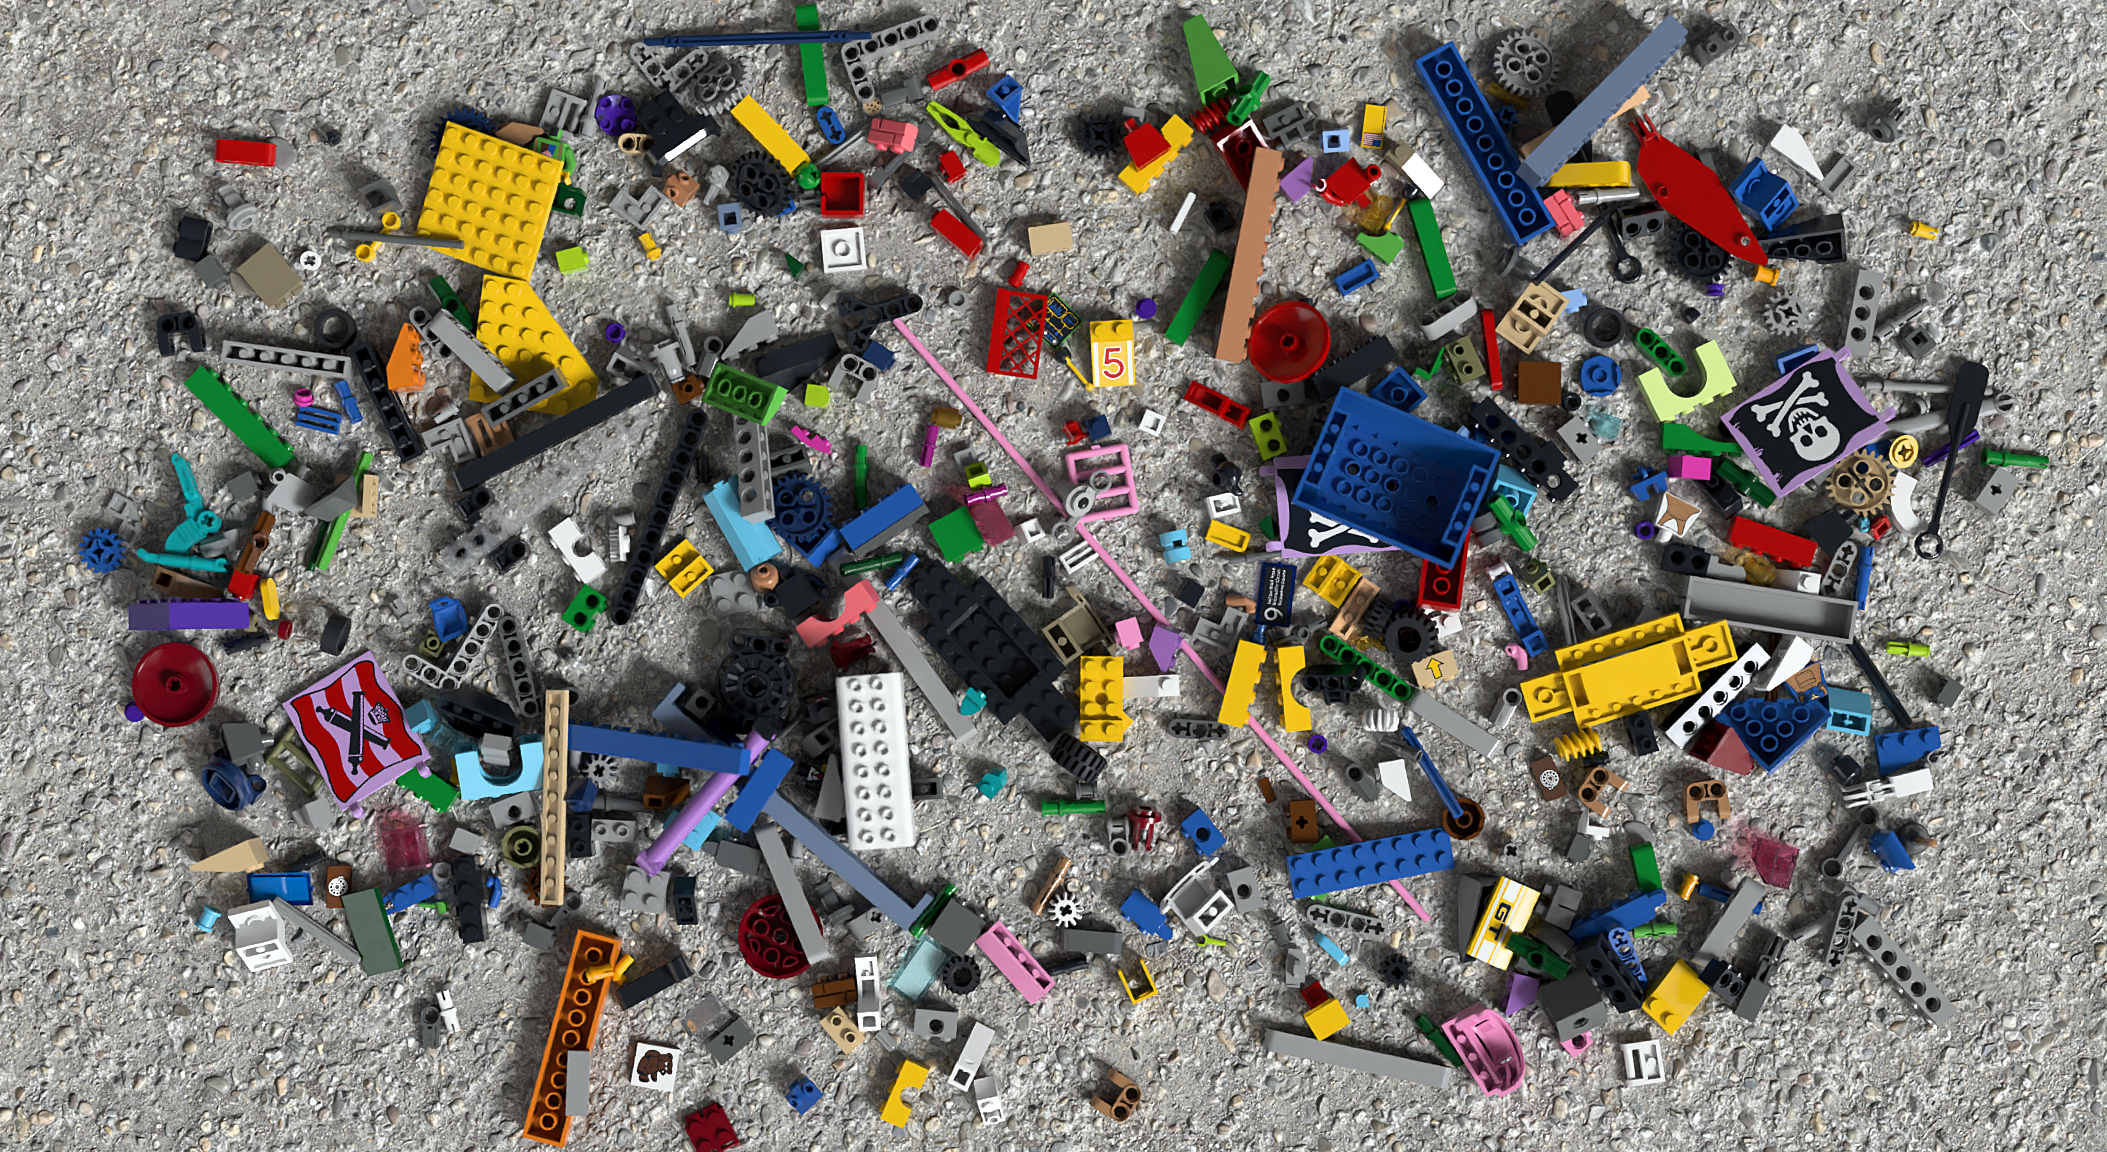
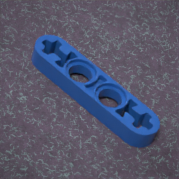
M1612 922L1606 929L1610 943L1625 965L1631 961L1636 962L1634 967L1628 969L1632 975L1637 974L1640 980L1638 983L1644 990L1648 985V981L1626 927L1621 922ZM1617 930L1621 935V938L1617 939L1616 934L1614 933ZM1623 945L1629 946L1626 952L1618 951Z

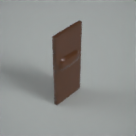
M1268 777L1258 780L1267 804L1276 801L1277 798Z

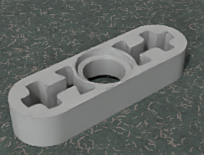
M1844 542L1832 555L1820 580L1818 593L1820 596L1834 598L1839 593L1857 554V548L1854 543ZM1849 546L1848 550L1851 553L1845 555L1843 561L1836 560L1837 557H1843L1844 552L1842 551V548ZM1835 564H1839L1843 569L1840 576H1835L1832 573V567ZM1828 576L1831 579L1838 580V582H1832L1830 586L1833 592L1825 594L1824 586H1828L1831 582L1830 579H1827Z

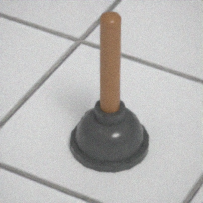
M1917 822L1902 824L1895 834L1908 855L1921 854L1927 847H1935L1937 845V841L1930 838L1928 830Z

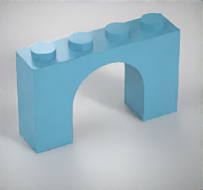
M541 733L519 736L522 763L515 773L506 777H495L483 770L480 765L476 742L455 745V758L462 800L474 801L481 797H498L501 794H519L528 790H543L544 750Z

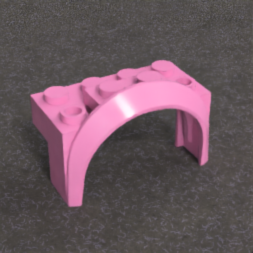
M1479 1001L1443 1021L1441 1027L1486 1098L1495 1093H1498L1501 1098L1521 1087L1525 1075L1524 1054L1514 1031L1499 1013L1482 1006ZM1475 1032L1478 1034V1036L1481 1038V1040H1482V1041L1484 1042V1044L1486 1045V1047H1487L1488 1051L1490 1052V1054H1491L1493 1060L1490 1058V1056H1489L1488 1053L1486 1052L1485 1048L1483 1047V1045H1482L1481 1042L1479 1041V1039H1478V1037L1476 1036ZM1512 1056V1059H1510L1509 1061H1507V1062H1505V1063H1503V1064H1501V1065L1498 1064V1063L1502 1062L1503 1060H1505V1059H1507V1058H1509V1057Z

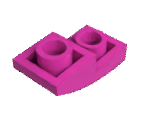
M796 425L790 430L809 447L829 455L833 452L830 449L832 444L824 436L820 438L816 435L810 440L809 438L812 435L804 426L800 429Z

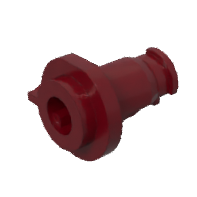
M868 633L861 638H854L843 644H839L837 640L831 641L832 647L828 648L835 668L837 670L842 669L844 673L849 671L848 664L864 658L871 652L875 653L876 650L871 645L873 642Z
M1135 805L1133 809L1128 810L1127 816L1128 819L1133 820V844H1131V849L1138 851L1140 829H1147L1145 851L1149 852L1152 850L1151 841L1154 834V823L1161 821L1162 814L1154 806Z

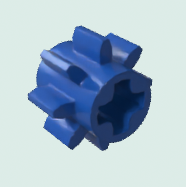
M1501 104L1499 107L1501 112L1494 111L1493 114L1497 116L1496 119L1501 128L1507 127L1510 131L1512 129L1511 123L1517 124L1519 122L1515 118L1519 111H1514L1512 104L1508 108ZM1509 115L1510 119L1507 121V119H1502V116Z

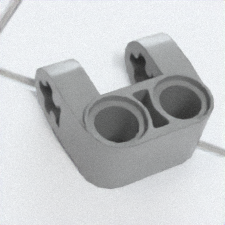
M846 354L836 366L827 387L838 391L846 374L864 382L855 401L865 406L874 391L879 378V371L873 364L853 354ZM848 359L856 361V366L851 370L845 368V362ZM869 368L875 371L874 377L865 379L864 371Z

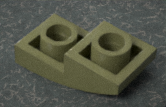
M429 629L418 647L419 651L417 653L437 664L448 641L442 643L438 634ZM414 658L409 667L414 666L417 659ZM433 668L426 669L424 676L429 677Z

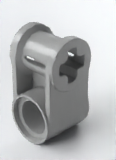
M1125 816L1122 819L1107 817L1110 852L1116 857H1123L1129 849L1128 817ZM1114 825H1123V827H1113V826H1114ZM1121 841L1125 845V850L1119 854L1115 853L1113 845L1115 842Z
M874 906L849 921L846 925L856 940L860 941L881 926L888 916ZM875 912H881L882 916L880 917V920L878 918H873Z

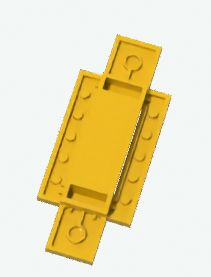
M1676 611L1554 649L1560 669L1520 681L1519 684L1532 723L1573 711L1577 727L1581 730L1701 693L1702 689L1698 679L1699 671L1738 660L1725 618L1684 630L1679 612ZM1664 639V642L1655 645H1651L1639 650L1622 654L1584 667L1582 666L1583 664L1595 660H1599L1608 656H1612L1624 651H1628Z

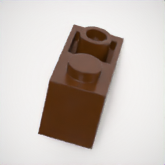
M648 775L644 790V808L667 810L690 797V779Z

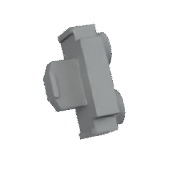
M1287 947L1285 987L1300 988V982L1304 983L1306 954H1302V948Z

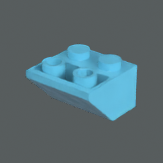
M1827 687L1829 694L1824 697L1823 706L1832 716L1820 728L1868 736L1872 717L1869 694Z

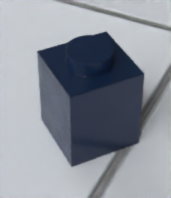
M874 339L862 356L865 361L873 364L883 373L886 370L890 371L896 363L894 359L895 353Z
M1105 414L1085 421V426L1092 443L1112 436Z
M571 777L563 800L572 811H591L598 788L590 778Z

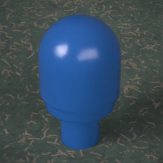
M1257 624L1256 632H1252L1249 641L1262 644L1265 648L1267 639L1264 631L1266 626Z

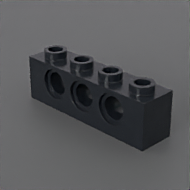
M1602 932L1580 938L1575 951L1577 958L1582 961L1588 973L1593 975L1599 988L1606 994L1610 1003L1621 1014L1642 1008L1646 995L1645 991Z

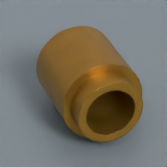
M934 407L931 423L936 424L937 427L956 430V426H961L963 414H959V409Z

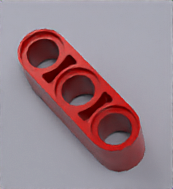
M215 139L213 160L220 163L275 167L277 145L263 142Z

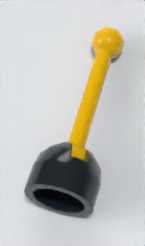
M1408 183L1404 185L1401 191L1403 199L1388 222L1383 224L1384 230L1388 231L1391 229V223L1406 201L1414 200L1420 191Z
M1064 346L1053 358L1060 364H1068L1084 383L1085 389L1091 391L1093 384L1087 382L1071 363L1070 350Z

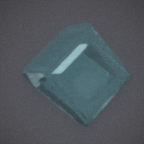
M1601 414L1595 434L1615 441L1623 420L1607 414Z

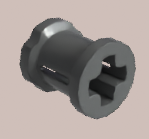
M1097 780L1094 784L1076 781V800H1080L1083 797L1098 799Z

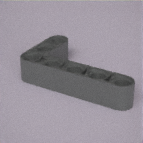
M505 616L499 620L498 630L519 709L526 717L545 714L546 693L539 694L521 623L516 617ZM508 620L514 623V628L510 632L505 629V623ZM514 640L519 643V649L516 652H513L510 648V644ZM518 661H522L525 664V669L521 673L516 670V663ZM524 681L530 684V690L527 693H524L521 689ZM577 687L559 689L576 692L577 698L574 702L569 701V707L576 706L583 700V693ZM530 701L536 706L534 713L527 711L526 706Z

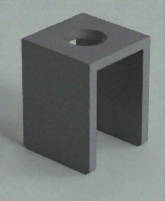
M385 178L359 188L360 193L368 197L373 209L369 211L370 215L378 220L387 212H397L403 209L393 184ZM382 196L390 197L391 201L383 205L379 204Z

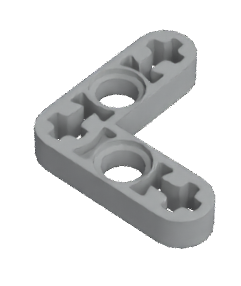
M637 42L630 48L631 57L660 93L666 90V88L661 89L663 84L658 79L661 75L667 83L671 81L669 90L673 94L695 77L696 73H700L703 67L706 68L709 63V57L706 52L701 49H695L666 71L644 43ZM636 49H645L643 53L648 59L645 63L641 56H635L637 54ZM696 55L700 57L704 56L702 58V64L696 62L693 65V67L695 68L694 71H692L691 67L686 63L688 61H690L691 64L696 61ZM650 64H657L659 66L656 74L648 73L647 68ZM680 67L688 69V75L684 78L677 76V70Z

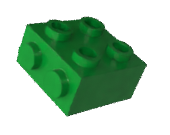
M966 505L928 525L947 562H953L954 565L965 559L963 555L969 552L976 554L983 550L982 545L986 544Z

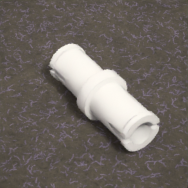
M444 989L445 999H443L441 991L435 994L441 1008L440 1016L444 1018L447 1033L451 1034L453 1033L451 1024L454 1025L455 1032L461 1030L455 1013L457 1008L453 1006L449 989Z

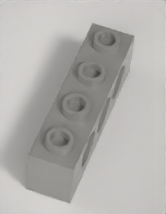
M1858 269L1849 277L1848 286H1851L1850 293L1845 298L1844 306L1847 308L1845 315L1841 318L1840 327H1842V333L1837 339L1836 348L1840 350L1842 347L1848 346L1851 350L1850 357L1863 359L1869 356L1884 280V274ZM1860 288H1863V289L1866 290V292H1867L1866 298H1862V297L1860 296V294H1859ZM1856 309L1862 311L1863 316L1861 319L1856 317ZM1852 329L1857 330L1859 334L1857 340L1851 336Z

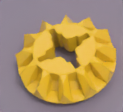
M1899 435L1897 439H1892L1893 443L1891 446H1888L1890 451L1887 456L1890 458L1889 462L1895 467L1906 468L1915 461L1918 454V444L1912 436ZM1902 447L1906 448L1905 451H1902V455L1898 454V452L1902 450Z

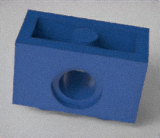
M1200 807L1180 822L1183 826L1180 828V831L1187 839L1192 837L1196 842L1193 847L1200 855L1205 853L1208 857L1227 841ZM1200 827L1206 828L1208 832L1207 836L1203 839L1196 837V831Z

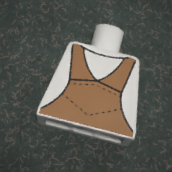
M1668 492L1661 493L1652 520L1653 527L1660 530L1655 541L1667 546L1671 536L1682 538L1702 510Z

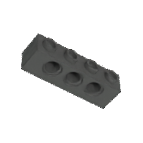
M557 367L487 405L481 411L490 427L493 428L570 385L560 367Z

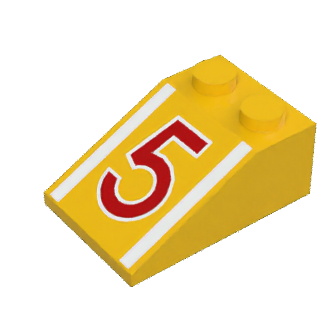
M1132 319L1090 322L1093 388L1135 385Z

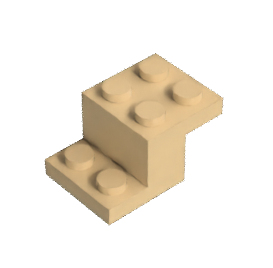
M1531 281L1495 328L1496 334L1528 356L1539 340L1547 334L1570 300L1544 281L1538 286H1535Z

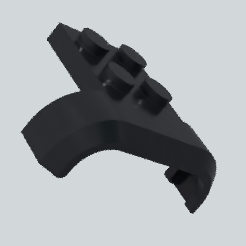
M666 89L633 112L656 143L647 151L643 158L644 166L653 177H662V170L669 162L710 135H716L718 138L721 136L722 129L711 114L707 116L701 114L691 119L669 89Z

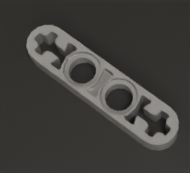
M1311 904L1306 909L1307 919L1314 924L1374 938L1384 937L1387 933V924L1379 918L1320 904ZM1318 908L1320 913L1325 914V910H1329L1326 916L1327 922H1323L1324 917L1320 916L1313 919L1310 911ZM1335 912L1342 915V921L1339 924H1333L1330 920L1331 915ZM1356 917L1361 918L1363 921L1362 927L1360 929L1352 928V919ZM1367 919L1370 920L1368 924L1374 926L1377 925V922H1380L1383 930L1375 934V930L1367 928L1368 932H1364L1367 927Z

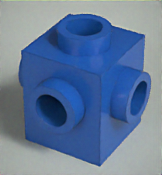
M805 1076L800 1082L796 1079L788 1087L790 1091L785 1098L793 1108L803 1115L824 1094L816 1087L814 1082Z

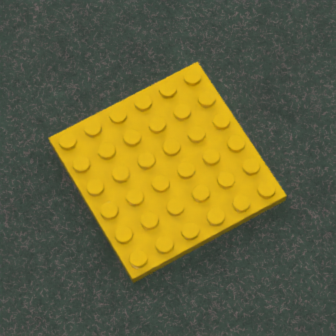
M447 121L415 237L462 240L465 242L464 249L424 247L509 278L530 282L564 161Z

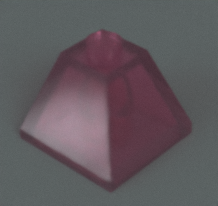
M1757 837L1752 847L1751 858L1763 883L1789 890L1800 849Z

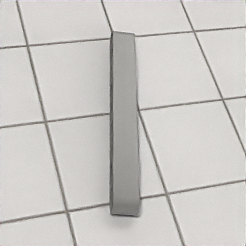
M1267 1027L1263 1044L1264 1050L1444 1089L1448 1088L1452 1069L1450 1066L1327 1039L1318 1041L1313 1036Z

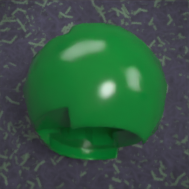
M806 162L798 166L795 172V181L801 187L812 189L820 183L821 171L813 163Z

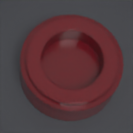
M285 618L281 620L278 628V639L288 640L293 630L292 620Z

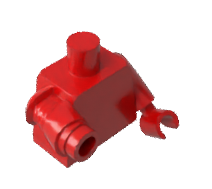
M1352 157L1326 180L1316 177L1319 180V185L1316 186L1311 183V188L1317 190L1321 197L1329 204L1348 207L1355 201L1361 210H1364L1372 203L1364 193L1371 187L1374 181L1381 177V170L1377 165L1370 164L1362 171L1356 159Z

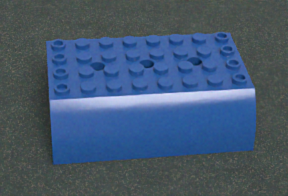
M1341 386L1291 503L1452 570L1501 451ZM1354 464L1358 466L1359 473L1351 475L1348 473L1347 467ZM1387 482H1397L1398 489L1396 491H1389L1386 486ZM1434 497L1438 501V505L1435 508L1428 507L1426 504L1427 498Z

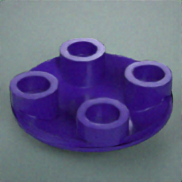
M619 94L607 95L596 106L595 119L597 125L603 132L611 136L627 134L636 124L637 118L633 113L636 108L630 98Z

